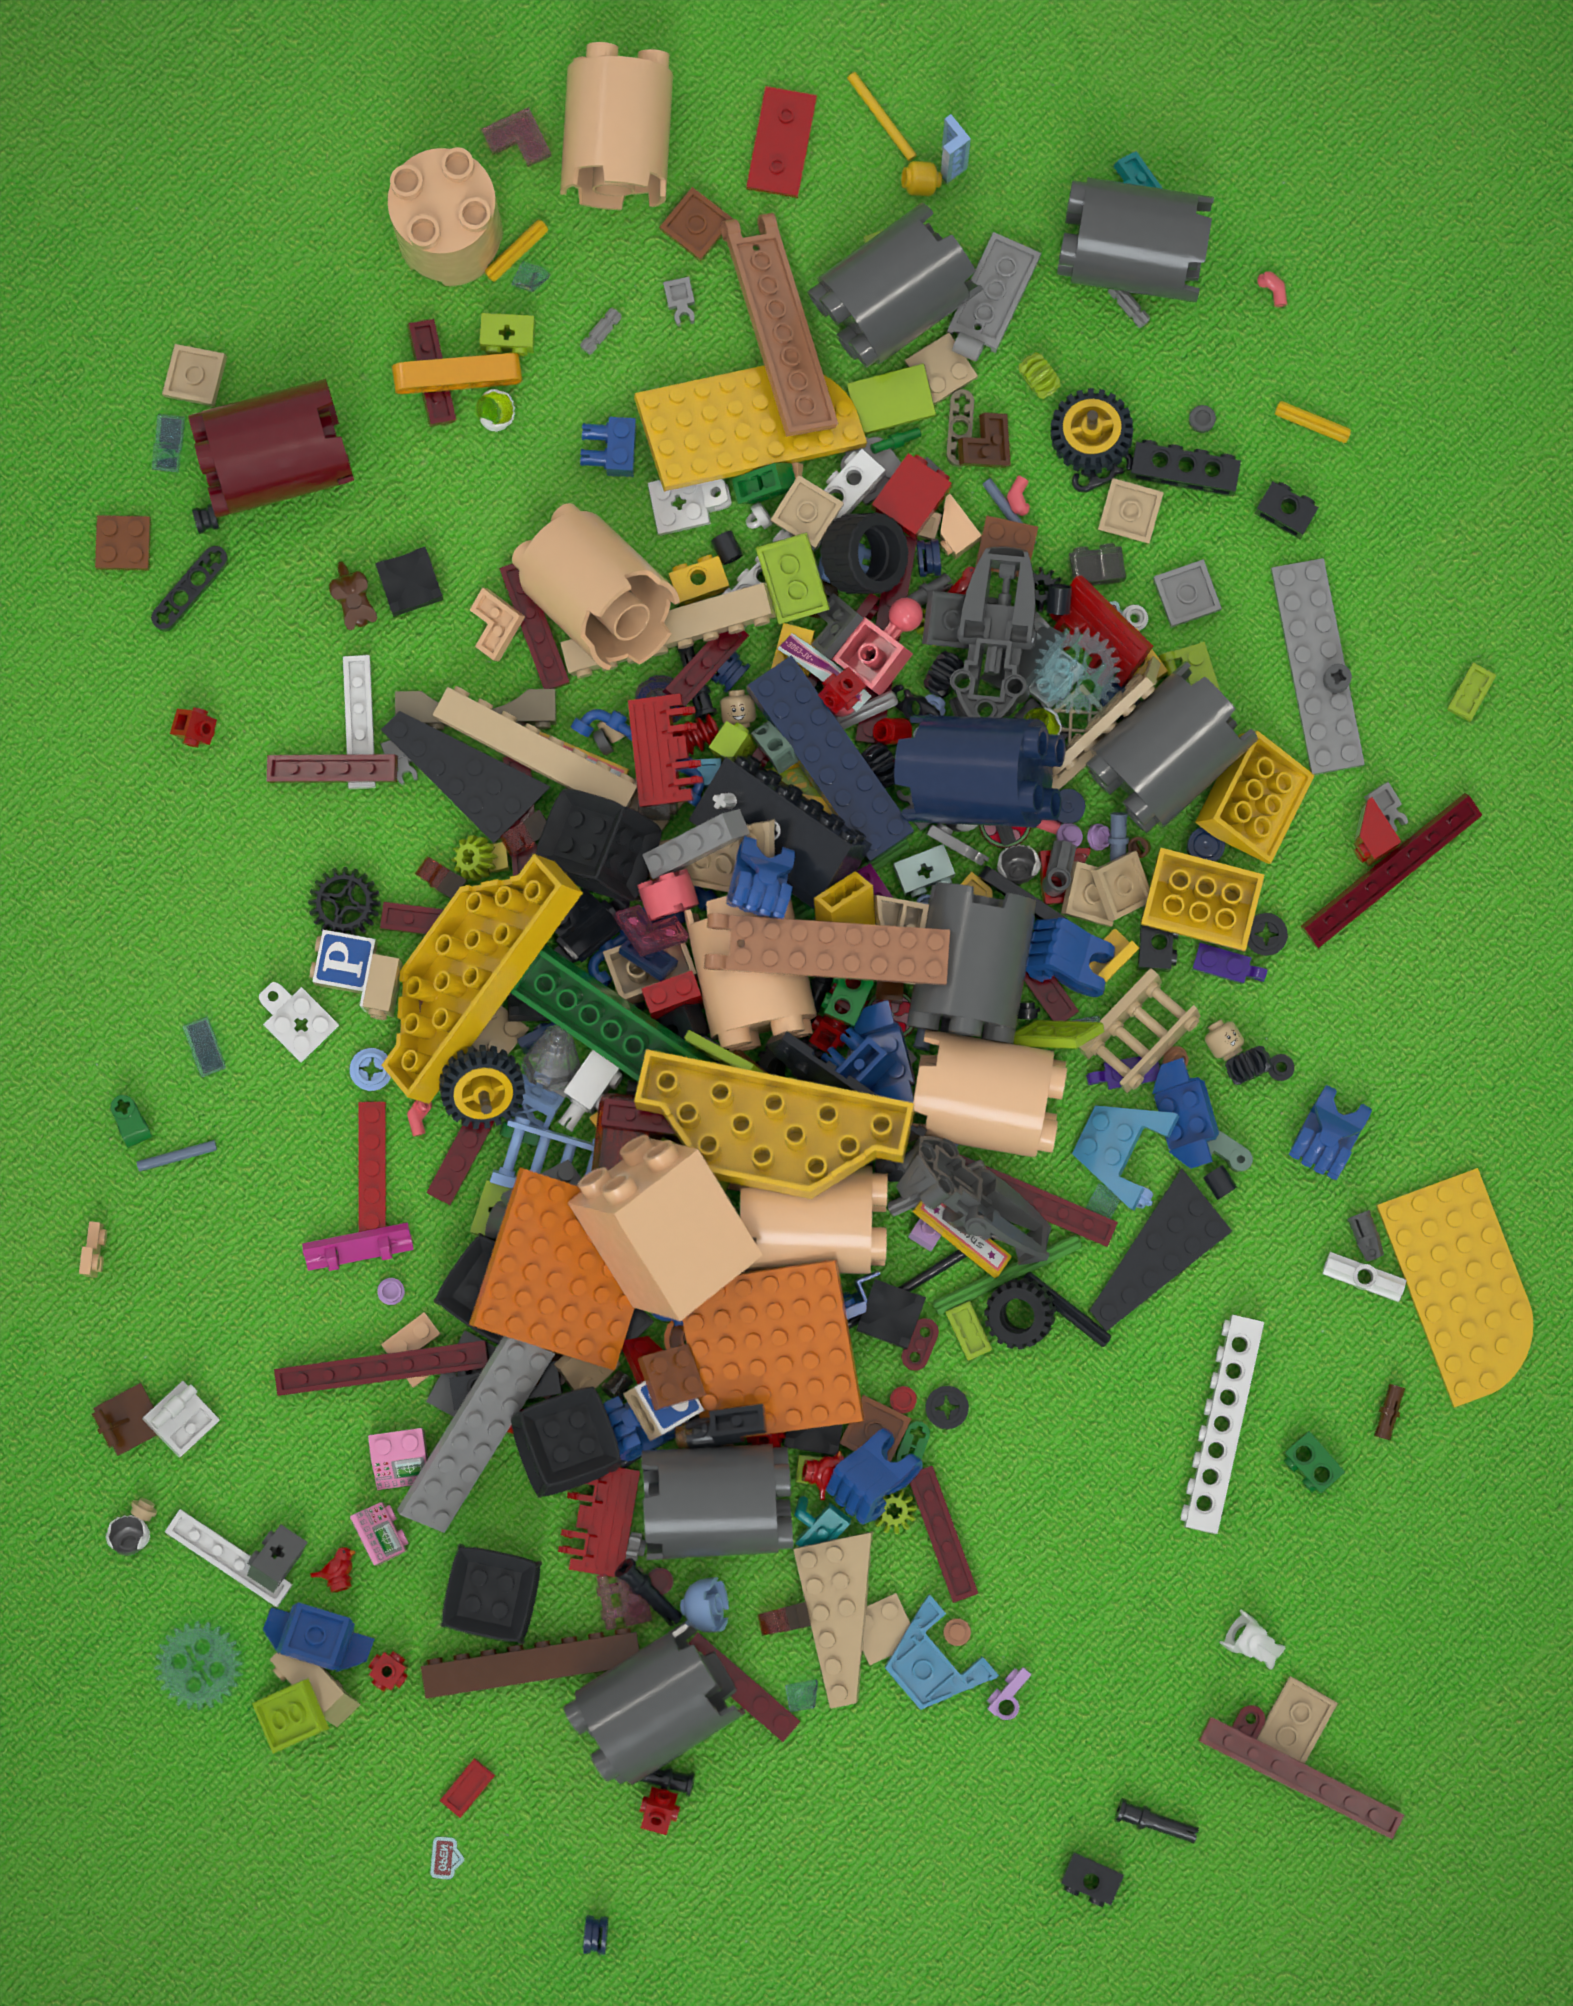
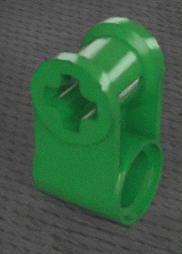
M127 1095L115 1097L111 1102L110 1108L127 1148L151 1138L150 1129L144 1117L141 1116L134 1100ZM121 1101L126 1104L130 1103V1107L127 1108V1114L121 1111L117 1112Z

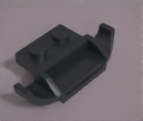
M582 889L583 893L554 932L558 937L556 942L559 945L554 950L572 963L577 961L584 962L622 930L621 925L627 917L630 901L614 899L611 903H608L604 899L600 903L588 890Z

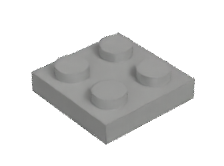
M1204 559L1153 577L1171 628L1213 614L1222 609Z

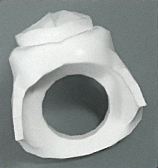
M1240 1610L1242 1615L1233 1623L1226 1635L1225 1641H1220V1644L1231 1652L1242 1653L1248 1657L1264 1661L1267 1668L1273 1669L1276 1659L1284 1652L1285 1646L1275 1644L1274 1639L1267 1636L1266 1630L1259 1626L1252 1616ZM1246 1625L1243 1634L1235 1642L1236 1632L1240 1627Z

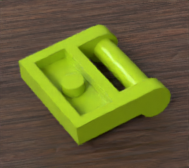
M1205 642L1159 655L1160 661L1168 670V677L1177 669L1174 661L1181 659L1182 663L1187 661L1191 665L1189 669L1192 674L1187 678L1191 686L1205 676L1220 691Z

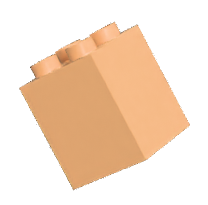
M642 1135L629 1141L621 1148L620 1155L623 1160L609 1171L602 1167L585 1175L578 1183L582 1192L571 1199L568 1204L632 1307L681 1321L762 1257L763 1254L698 1149L673 1144L672 1141L649 1139L647 1135Z

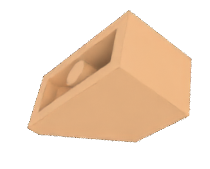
M949 494L945 499L940 532L941 542L939 545L948 556L952 554L957 559L979 543L982 535L952 495Z

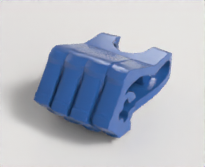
M744 836L737 851L726 904L731 907H738L744 912H752L758 916L783 919L792 891V886L786 883L788 873L791 872L794 864V850L782 847L781 854L769 858L764 856L757 847V839Z
M1065 918L1036 920L1026 967L1029 976L1043 983L1044 979H1051L1054 975L1060 983L1077 993L1089 997L1103 995L1106 982L1104 978L1092 972L1089 963L1093 961L1099 963L1109 962L1114 958L1115 946L1108 941L1091 935Z
M1326 1085L1292 1144L1289 1155L1297 1160L1302 1157L1301 1163L1309 1168L1314 1163L1315 1167L1313 1170L1323 1175L1327 1170V1176L1337 1180L1352 1153L1353 1145L1367 1123L1372 1109L1361 1104L1354 1113L1340 1114L1333 1100L1337 1091Z
M619 1396L603 1404L618 1443L621 1460H634L642 1456L643 1450H653L689 1431L685 1428L686 1423L690 1422L688 1419L650 1441L628 1402L623 1404Z
M883 1428L879 1430L864 1445L839 1462L834 1468L826 1487V1491L831 1496H836V1503L841 1507L845 1506V1511L851 1516L856 1515V1519L862 1524L876 1520L886 1511L884 1509L886 1502L882 1497L906 1487L923 1467V1461L914 1454L907 1455L899 1462L887 1461V1452L894 1444V1436L889 1429Z

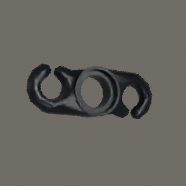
M1128 453L1124 458L1127 460L1126 469L1131 470L1133 457ZM1114 463L1113 469L1110 470V475L1107 478H1099L1095 474V469L1090 470V474L1084 473L1083 469L1081 475L1088 477L1089 484L1081 486L1078 483L1080 475L1075 473L1072 477V485L1078 492L1087 493L1108 484L1112 478L1123 474L1125 470Z
M902 684L896 685L891 691L897 697V693L902 691L904 686ZM908 689L903 691L905 697L902 702L897 697L898 704L895 707L904 713L905 717L909 720L911 716L916 715L912 710L914 701H917L920 705L918 715L932 714L933 716H941L940 711L930 704L924 696H916Z

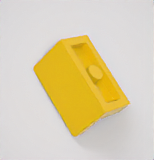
M1117 929L1112 930L1104 938L1105 941L1115 946L1114 958L1107 963L1096 961L1089 963L1092 972L1104 978L1105 982L1139 949L1133 941L1129 942Z

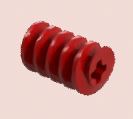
M710 714L706 715V723H703L699 717L696 718L697 730L674 733L675 737L687 736L688 752L691 755H694V746H697L703 752L705 743L707 742L710 746L719 732L717 724Z

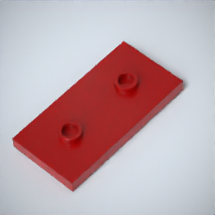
M765 86L746 189L798 198L817 95Z

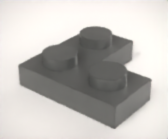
M835 593L828 599L830 610L817 613L828 625L812 643L829 660L840 650L845 641L864 619Z

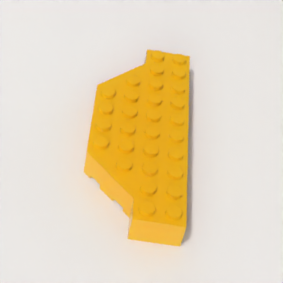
M533 854L519 875L511 876L510 879L506 880L496 879L481 882V885L461 886L400 970L399 982L403 983L402 996L398 997L397 1018L401 1019V1030L397 1034L395 1047L381 1066L408 1098L430 1104L440 1090L439 1078L440 1074H443L442 1068L444 1065L449 1066L448 1060L452 1056L457 1060V1052L460 1050L464 1054L467 1053V1047L472 1046L583 893L555 861ZM419 1000L423 1001L421 1005V1012L419 1007Z
M646 1050L634 1100L638 1110L663 1114L683 1146L699 1150L717 1180L813 1199L875 1158L903 1163L915 1111L914 1103L651 1050Z

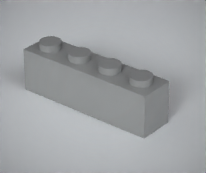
M740 809L722 813L642 856L652 879H656L667 873H675L749 835L750 832Z

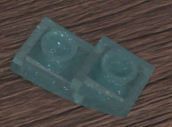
M165 414L157 415L152 470L179 472L185 417Z
M208 1016L182 1026L201 1077L227 1068Z

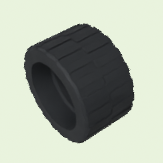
M861 513L842 515L829 525L822 539L821 563L824 573L830 580L829 582L841 592H846V594L888 592L898 585L900 579L905 574L909 554L907 539L903 529L896 523V520L888 517L886 514ZM863 534L866 535L871 548V561L866 574L862 570L858 558L859 543Z

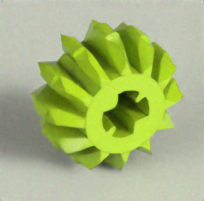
M1035 352L1031 356H1027L1019 364L1020 374L1039 398L1044 399L1047 396H1051L1060 387V379L1047 360L1039 353Z
M474 835L468 836L467 839L459 840L460 847L453 848L457 855L451 859L457 863L454 870L461 873V877L464 879H472L473 881H479L482 877L487 878L490 876L489 869L496 868L492 861L498 857L496 854H492L495 846L489 844L487 838H478Z
M902 1489L898 1492L897 1498L894 1497V1493L889 1494V1499L885 1495L882 1497L886 1502L885 1510L887 1508L890 1509L889 1505L895 1503L896 1507L902 1510V1514H898L899 1518L893 1519L892 1515H887L886 1511L881 1514L882 1519L878 1520L875 1525L878 1527L885 1521L887 1523L884 1528L885 1533H888L890 1526L894 1525V1533L899 1534L898 1524L901 1523L903 1528L908 1530L910 1527L904 1520L908 1519L913 1522L916 1520V1517L908 1515V1511H916L917 1506L907 1507L906 1505L913 1500V1497L909 1496L904 1501L901 1500L904 1495V1490Z

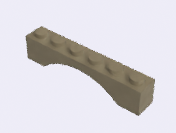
M528 689L515 700L492 710L499 714L505 711L517 718L515 722L522 726L528 723L535 725L538 729H550L551 725H557L555 689ZM422 691L395 692V715L401 711L439 731H443L444 727H450L434 719L433 713L439 702L431 699Z

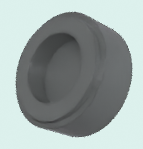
M1205 405L1195 407L1189 416L1190 427L1198 433L1210 431L1216 421L1214 411Z
M602 728L593 732L594 740L603 755L607 756L614 752Z

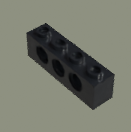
M1142 440V443L1136 442L1130 478L1234 497L1241 460H1236V457L1230 454H1220L1219 457L1209 455V451L1194 449V452L1183 450V447L1179 445L1169 444L1168 447L1157 446L1155 441ZM1155 457H1162L1166 460L1167 465L1159 468L1153 464L1152 460ZM1183 461L1189 462L1193 470L1183 472L1178 464ZM1214 466L1219 474L1215 477H1210L1205 473V468Z
M550 1361L540 1377L538 1385L534 1387L527 1399L563 1394L561 1375L554 1365L557 1361ZM471 1370L455 1372L456 1377L449 1378L454 1410H459L472 1389L473 1383L481 1373L472 1374Z

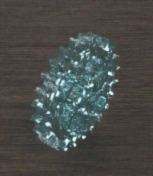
M1075 627L1074 635H1070L1069 631L1064 629L1063 638L1055 633L1056 642L1052 643L1046 640L1045 642L1049 649H1039L1044 658L1035 659V662L1041 665V669L1034 670V673L1041 674L1042 677L1035 681V683L1044 684L1045 686L1040 691V694L1048 692L1050 695L1046 702L1049 703L1054 699L1057 700L1055 708L1058 709L1064 704L1066 713H1069L1071 707H1075L1077 714H1080L1081 707H1085L1086 711L1090 713L1091 704L1101 708L1099 702L1101 698L1107 702L1109 701L1106 695L1107 691L1116 692L1111 686L1112 682H1120L1118 678L1113 677L1114 673L1121 671L1120 668L1113 665L1120 659L1117 657L1111 658L1110 655L1115 651V647L1106 649L1105 646L1109 640L1105 639L1099 642V632L1090 637V630L1088 628L1083 635H1080L1078 627ZM1064 647H1071L1075 651V658L1071 662H1064L1060 657V652ZM1084 647L1085 653L1081 669L1085 670V673L1078 676L1075 693L1070 694L1074 673L1070 672V668L1076 667L1080 649ZM1091 653H1096L1101 658V664L1096 669L1089 668L1086 663L1087 656ZM1064 673L1068 676L1069 683L1065 688L1055 686L1054 677L1056 674ZM1085 679L1092 680L1095 685L1094 691L1089 695H1085L1080 691V684Z
M200 1621L195 1622L194 1629L191 1628L189 1623H185V1632L175 1628L176 1637L166 1635L169 1644L159 1645L165 1652L155 1656L162 1661L161 1665L154 1667L156 1670H162V1674L156 1680L165 1681L161 1691L170 1689L171 1692L168 1695V1699L177 1696L178 1706L187 1701V1709H191L194 1703H197L198 1710H202L204 1702H206L209 1708H213L214 1699L220 1704L224 1703L222 1694L232 1696L233 1694L229 1687L239 1686L234 1677L243 1676L241 1672L236 1671V1667L244 1665V1662L236 1661V1657L242 1654V1651L233 1650V1647L238 1643L237 1641H227L231 1634L230 1632L220 1635L221 1626H217L212 1631L211 1622H207L204 1629H202ZM201 1639H206L210 1643V1650L205 1655L197 1650V1643ZM187 1644L191 1647L198 1661H205V1665L202 1668L213 1682L212 1687L207 1684L200 1670L194 1671L193 1667L196 1665V1662L185 1648ZM177 1654H183L187 1658V1665L183 1669H178L174 1665V1658ZM215 1662L222 1663L225 1668L224 1674L219 1678L215 1677L211 1672V1667ZM192 1677L199 1678L202 1683L201 1689L198 1692H192L188 1687L189 1679Z

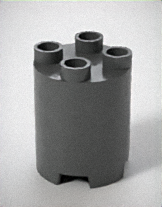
M1087 177V182L1072 180L1065 223L1079 225L1078 235L1064 233L1057 275L1071 277L1070 283L1197 303L1200 288L1185 285V281L1199 280L1201 262H1205L1212 218L1196 214V212H1210L1214 197Z
M924 203L917 205L819 276V283L807 291L812 302L824 317L829 315L837 325L843 322L845 328L837 333L836 336L853 360L858 358L866 368L873 363L880 365L983 290L981 285H976L970 279L967 280L976 270L955 237L950 235L943 239L937 232H934L929 223L923 224L934 214Z
M1187 661L1182 663L1147 698L1138 704L1129 715L1124 717L1091 748L1094 756L1086 763L1090 769L1088 771L1089 774L1109 795L1119 786L1126 792L1129 797L1122 802L1126 807L1125 812L1146 834L1156 824L1164 828L1258 741V736L1252 729L1240 738L1233 730L1238 724L1231 718V714L1236 708L1205 676L1192 686L1186 681L1192 674L1189 669L1191 665Z
M952 883L932 885L930 899H928L929 909L925 928L950 930L947 985L915 983L913 985L906 1026L939 1031L941 1019L940 1032L969 1037L981 1036L982 1032L981 1039L1013 1044L1035 920L1036 900L1012 893H1006L1004 900L974 895V887Z
M773 1444L642 1451L647 1560L778 1553V1549H793L790 1499H776V1497L791 1496L787 1447H773Z
M690 1621L680 1624L575 1691L576 1699L563 1707L574 1729L580 1735L587 1731L598 1743L600 1748L591 1753V1758L595 1767L607 1782L615 1778L619 1784L627 1781L634 1785L745 1715L743 1707L740 1709L734 1705L727 1707L725 1700L734 1694L737 1688L715 1651L704 1656L701 1652L697 1651L694 1645L690 1646L686 1641L697 1632L696 1627Z

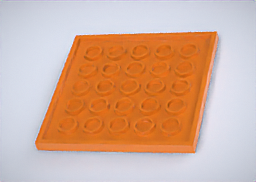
M519 1168L469 1325L615 1371L635 1308L632 1307L568 1204L571 1199L582 1191L578 1186Z
M837 1259L740 1273L682 1319L686 1343L690 1346L706 1396L699 1398V1402L704 1411L699 1413L700 1418L710 1417L709 1411L763 1404L765 1407L767 1433L757 1435L854 1423L864 1420Z

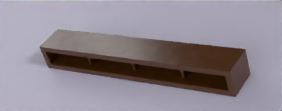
M631 1628L614 1630L615 1636L604 1637V1632L588 1634V1640L577 1641V1636L561 1638V1644L551 1645L550 1640L535 1642L534 1648L524 1650L523 1645L507 1647V1653L497 1654L496 1649L480 1651L481 1657L470 1658L469 1653L453 1655L454 1661L443 1662L442 1657L426 1660L427 1665L421 1666L425 1699L610 1670L640 1650L637 1632L631 1633Z

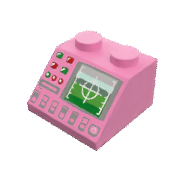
M418 1428L369 1435L371 1462L377 1490L411 1486L428 1460L424 1429Z
M380 1502L350 1516L374 1566H379L407 1552L405 1545L409 1544L408 1539L402 1529L397 1530L393 1522L397 1520V1517L391 1505L385 1506L384 1502Z

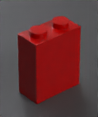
M908 453L872 503L871 510L875 513L886 514L888 517L896 520V523L901 526L903 532L915 540L951 490L952 483L949 481L950 477L939 469L935 472L927 466L928 462L917 454L913 457Z
M692 970L642 988L650 1016L655 1020L683 1004L699 1003L701 1009L704 1008L702 996Z

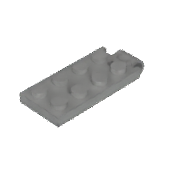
M993 232L971 279L976 285H981L983 290L957 309L948 328V333L953 334V332L959 333L952 348L953 352L977 362L984 345L990 347L991 352H997L1040 260V252ZM975 326H980L982 329L975 330Z

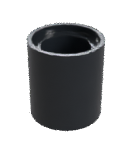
M732 531L724 532L711 540L722 565H728L744 555Z
M1066 584L1048 585L1047 613L1056 615L1070 614L1072 586Z
M1223 1165L1203 1177L1217 1200L1237 1188V1185Z

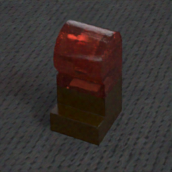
M540 810L500 836L503 845L511 857L539 843L547 821Z
M426 856L415 872L417 877L449 900L453 898L461 886L469 884L466 879Z
M806 1602L757 1615L762 1636L811 1626Z

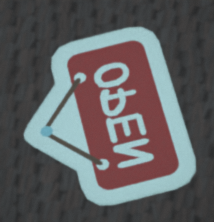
M436 1837L433 1841L431 1876L440 1879H451L454 1876L455 1869L463 1863L464 1857L458 1851L457 1842L454 1838Z

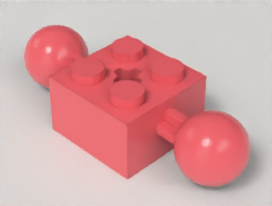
M912 598L896 600L890 607V623L884 631L864 617L863 621L832 660L844 669L849 666L866 686L878 695H882L913 655L896 640L902 632L912 631L920 625L923 618L920 604ZM843 708L837 714H835L831 709L830 711L834 716L845 717L850 715L854 711V709L851 708L849 711H847L845 708Z

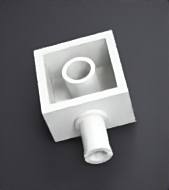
M592 1050L564 1090L565 1096L572 1103L558 1123L564 1127L567 1124L566 1128L572 1132L585 1112L593 1115L595 1110L599 1111L603 1108L605 1098L608 1097L606 1096L611 1088L615 1090L624 1078L622 1076L623 1070Z

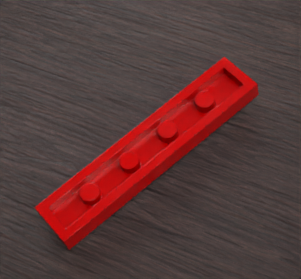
M358 1102L359 1232L386 1227V1102Z

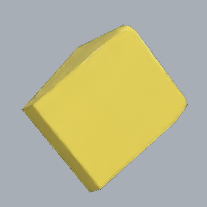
M506 842L493 844L495 848L492 854H496L498 857L492 861L496 868L489 869V873L509 871Z

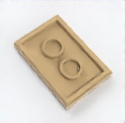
M1289 1676L1266 1717L1265 1724L1256 1740L1305 1764L1338 1703Z

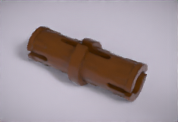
M1389 1384L1383 1407L1379 1409L1381 1414L1374 1436L1391 1441L1396 1419L1401 1414L1399 1409L1405 1388Z

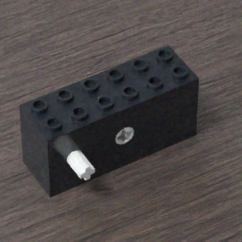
M752 755L725 757L689 821L699 826L722 813L740 809L746 825L775 819L774 857L782 853V847L794 850V864L791 872L788 873L786 884L792 886L791 893L815 909L814 898L855 872L872 844L865 840L866 835L854 828L851 830L845 826L844 819L836 814L830 815L824 811V806L820 802L804 797L802 795L803 791L800 788L784 783L782 781L783 777L770 769L767 771L761 766L762 762Z

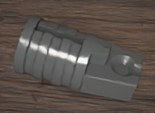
M1370 1210L1347 1218L1355 1236V1241L1366 1261L1383 1256L1380 1236L1373 1222Z

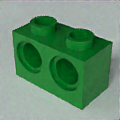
M773 463L732 478V483L738 504H756L787 493L796 479L792 463Z
M834 978L833 983L837 984L833 994L828 992L822 1005L826 1009L824 1016L854 1028L875 981L860 980L861 985L859 988L849 989L845 984L846 979ZM844 1000L848 1002L850 1010L845 1014L837 1013L834 1006L838 1001Z
M1310 1431L1302 1435L1283 1452L1286 1456L1283 1460L1292 1472L1297 1470L1304 1477L1301 1482L1311 1493L1316 1491L1318 1494H1321L1345 1473ZM1300 1446L1306 1447L1310 1452V1457L1306 1462H1301L1296 1457V1450ZM1318 1467L1325 1468L1328 1473V1477L1323 1483L1318 1482L1314 1478V1471Z

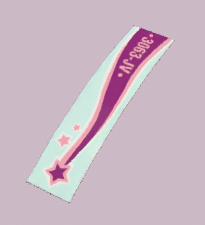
M793 633L777 648L789 657L792 655L797 663L818 677L822 682L832 673L838 676L843 671L834 662ZM863 689L857 696L859 701L852 708L857 712L869 700L871 695Z

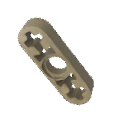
M965 389L955 391L950 400L946 457L948 462L954 467H962L959 465V460H956L955 455H951V452L954 453L956 451L958 439L962 437L972 438L974 397L971 392ZM960 396H964L965 401L970 402V404H965L964 415L969 414V418L959 415V404L955 403V401H959ZM961 421L967 424L968 431L964 435H957L953 431V425L956 422Z

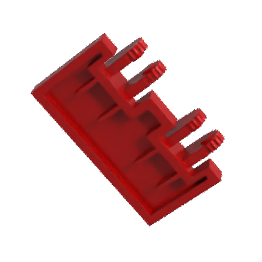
M1082 575L1076 576L1070 584L1072 586L1070 614L1049 615L1056 622L1054 629L1064 633L1067 627L1071 629L1062 642L1061 647L1065 651L1069 650L1081 634H1083L1078 644L1093 658L1085 671L1092 675L1105 663L1107 666L1099 676L1097 683L1103 687L1119 670L1114 680L1121 687L1125 686L1154 646Z
M682 694L628 700L639 807L694 801L693 789L681 790L680 786L703 783V777L701 776L679 779V770L695 769L701 766V760L677 761L689 759L687 736L675 737L674 733L697 730V723L689 722L673 725L674 716H688L695 713L694 706L672 709V707L683 706Z
M618 1468L614 1472H609L605 1476L587 1483L588 1485L595 1486L593 1496L573 1491L571 1493L568 1492L567 1498L592 1502V1506L579 1505L576 1523L577 1528L588 1529L587 1533L561 1530V1535L564 1537L586 1539L584 1550L565 1545L558 1547V1552L583 1556V1560L570 1558L569 1570L616 1577L615 1571L617 1567L626 1560L640 1471Z

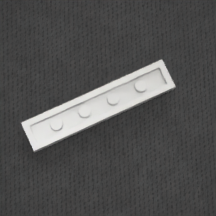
M370 655L343 656L347 755L375 754ZM376 782L348 783V788H376Z
M181 1509L165 1531V1533L276 1607L280 1605L293 1585L284 1579L276 1591L272 1593L248 1577L247 1573L250 1565L247 1562L251 1556Z

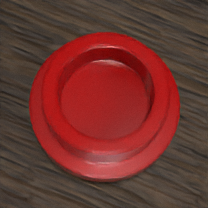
M900 1386L894 1389L890 1395V1404L899 1413H908L916 1406V1394L909 1387Z

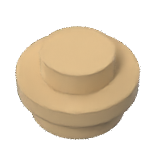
M140 1498L139 1501L133 1500L131 1503V1513L141 1520L150 1521L157 1514V1510L154 1508L155 1504L145 1498Z

